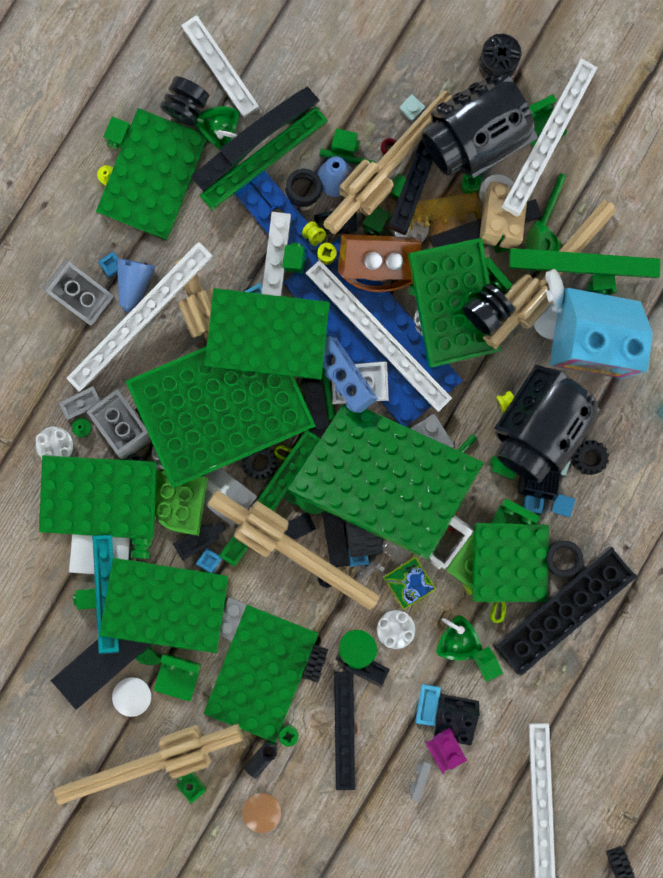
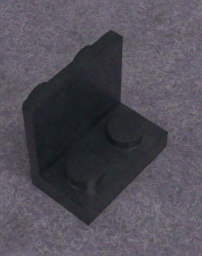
M441 694L439 715L433 737L450 728L459 744L472 745L479 719V701Z

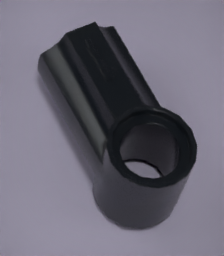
M269 740L263 742L260 749L243 769L251 777L257 779L269 763L276 758L278 745ZM271 747L274 753L268 755L264 752V748Z

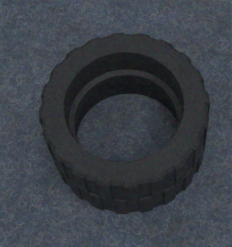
M345 520L350 557L383 553V540L381 537Z

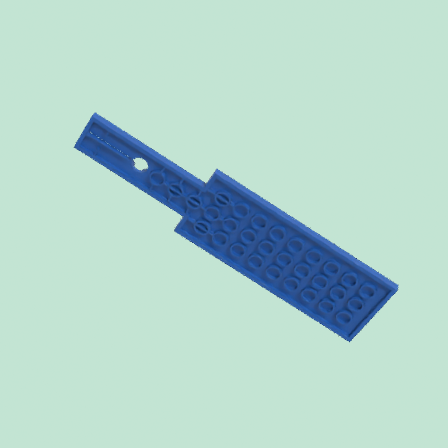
M266 171L236 192L237 198L268 235L271 222L270 213L272 210L281 209L284 213L291 214L288 245H291V243L302 244L307 250L304 273H294L284 281L285 286L295 298L330 302L326 335L327 337L330 336L338 339L354 364L387 362L389 401L381 402L396 421L407 427L432 407L306 275V272L319 261L318 248L324 242L322 241L317 246H313L309 239H305L302 236V230L308 222ZM339 237L332 243L337 251L336 259L332 264L325 266L427 373L449 393L463 380L450 364L432 368L428 367L423 336L416 330L414 321L389 291L371 292L357 288L338 273L341 237ZM356 278V281L363 284L383 285L381 281Z

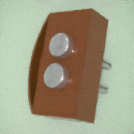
M341 234L338 273L350 284L363 290L388 292L401 289L413 283L408 253L420 251L422 242L415 237ZM356 278L374 281L396 279L397 281L386 285H368L356 281Z

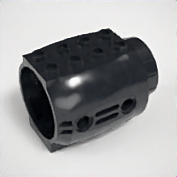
M491 72L484 77V80L469 85L468 89L463 92L454 94L450 100L438 104L435 107L436 109L431 112L432 124L422 130L421 136L430 157L443 174L449 176L459 170L461 173L474 178L538 138L534 130V120L524 96L512 81L511 76Z
M535 364L494 428L496 430V437L502 442L495 453V457L505 467L534 483H540L548 471L561 474L586 439L598 416L600 409L598 408L597 400L588 390L567 377L562 371Z

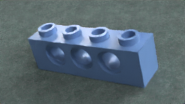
M330 336L326 338L323 368L326 370L325 375L334 382L338 394L345 398L347 401L346 406L351 411L362 413L379 398L338 339ZM335 356V363L332 365L331 359ZM345 371L346 377L344 380H342L341 376L342 373ZM353 387H356L357 391L356 394L353 396L352 389Z

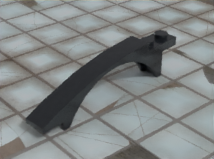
M308 86L300 90L223 146L216 156L191 175V179L204 192L233 170L268 136L288 123L303 117L307 111L320 101L319 98Z

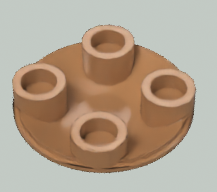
M266 793L252 795L243 806V820L246 826L254 832H269L278 825L281 819L280 804L275 797Z

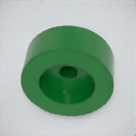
M84 418L76 419L72 424V432L80 438H85L91 434L92 425Z

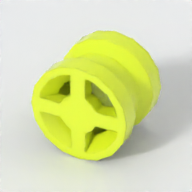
M312 221L305 225L302 230V236L305 239H309L313 246H317L324 240L326 232L324 229L319 228L316 222Z
M331 243L320 245L318 248V259L323 264L329 265L335 261L337 255L335 246Z
M511 391L506 392L504 396L499 395L495 397L497 405L503 414L514 398Z

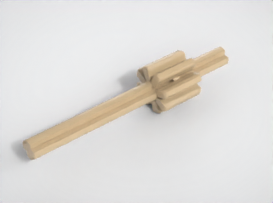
M448 91L441 92L377 164L373 161L369 163L368 160H363L341 183L339 193L345 199L324 221L323 225L326 229H329L332 234H336L355 212H363L366 216L370 215L387 197L394 186L393 181L387 177L422 139V130L432 124L431 112L436 109L435 107L452 98Z
M603 200L559 251L580 253L617 211L614 208L615 205ZM541 271L534 279L529 274H524L505 294L514 308V314L508 317L506 322L499 321L500 327L491 336L485 335L483 337L489 346L497 349L519 323L526 329L532 327L553 303V301L549 302L547 298L549 283L546 280V272L548 271Z
M196 274L184 286L188 297L181 300L178 305L191 336L198 338L203 335L207 341L213 288L204 290Z
M219 490L213 493L207 505L239 525L234 533L236 539L264 557L269 556L276 549L368 610H371L372 607L374 608L379 595L284 534L289 525L286 519L258 501L248 510Z
M237 724L204 736L203 732L201 733L200 727L195 725L163 736L159 740L160 752L54 789L56 802L61 805L163 768L167 772L169 771V775L173 779L206 768L210 765L211 761L208 753L243 740L240 726Z

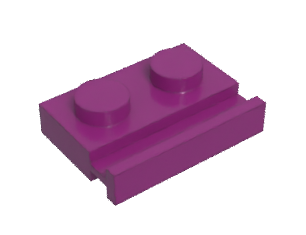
M450 728L432 737L433 739L429 742L425 741L442 774L446 770H452L467 761Z

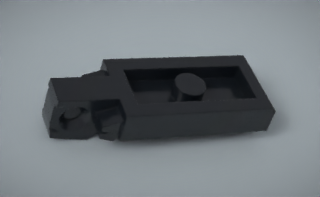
M210 523L200 528L199 535L189 534L173 543L183 561L220 539L218 534L226 530L224 523H220L215 527Z
M339 652L335 658L336 661L343 664V668L347 669V671L380 688L383 686L390 671L389 668L376 661L361 669L352 668L349 664L343 662Z

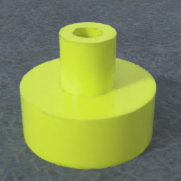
M102 166L97 172V178L103 185H106L113 170L111 166Z

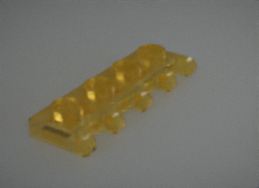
M477 193L418 201L408 230L413 229L412 223L423 221L424 228L429 227L428 220L441 219L442 225H446L447 217L459 216L460 222H465V215L475 213L476 219H480L481 212Z

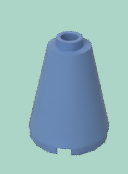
M330 158L321 165L317 172L322 183L321 191L328 196L339 197L341 183L353 171L342 158Z
M118 258L119 306L123 307V311L131 312L143 299L155 271V265H145L142 262Z

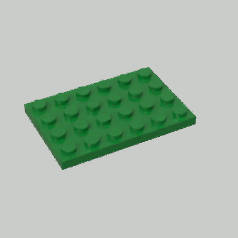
M137 108L96 213L167 241L191 183V175L195 173L208 139L200 132Z
M482 238L408 253L428 367L432 368L500 352L501 345L497 349L489 346L483 339L485 334L472 325L462 310V306L471 298L478 299L476 294L482 290L485 284H490Z
M213 288L205 366L321 380L330 302Z
M42 455L39 532L89 536L112 535V537L153 540L158 462Z
M113 558L99 636L216 654L228 576Z
M247 604L203 714L232 726L238 724L240 729L276 743L318 632Z

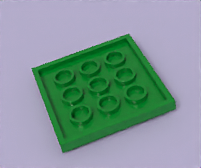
M474 523L472 601H547L548 565L546 558L549 550V525Z

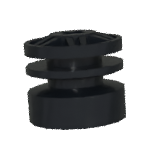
M504 33L489 37L484 43L478 61L479 71L482 76L485 77L487 74L495 72L512 77L522 56L521 46L518 41L511 35Z
M175 76L169 87V91L173 95L166 94L164 97L165 101H162L160 108L173 119L195 126L197 122L196 117H199L201 114L197 108H204L210 95L204 88L191 80Z
M485 284L482 290L476 294L478 299L471 298L462 306V310L473 326L483 334L491 336L500 327L499 321L506 322L508 317L514 314V308L499 289L493 285Z

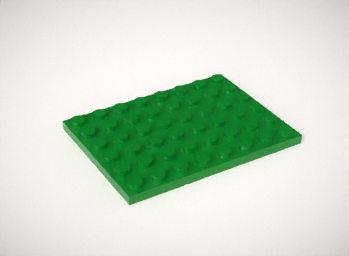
M206 346L125 382L173 489L315 427L293 376L206 367Z
M345 403L288 488V492L429 560L482 469L483 461L368 409H365L362 413L351 411Z

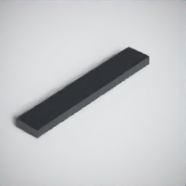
M422 139L417 146L388 226L389 229L406 235L433 162Z
M536 199L527 202L525 223L542 217ZM482 218L430 236L429 239L432 247L480 238Z
M334 671L336 790H355L353 673L349 671Z

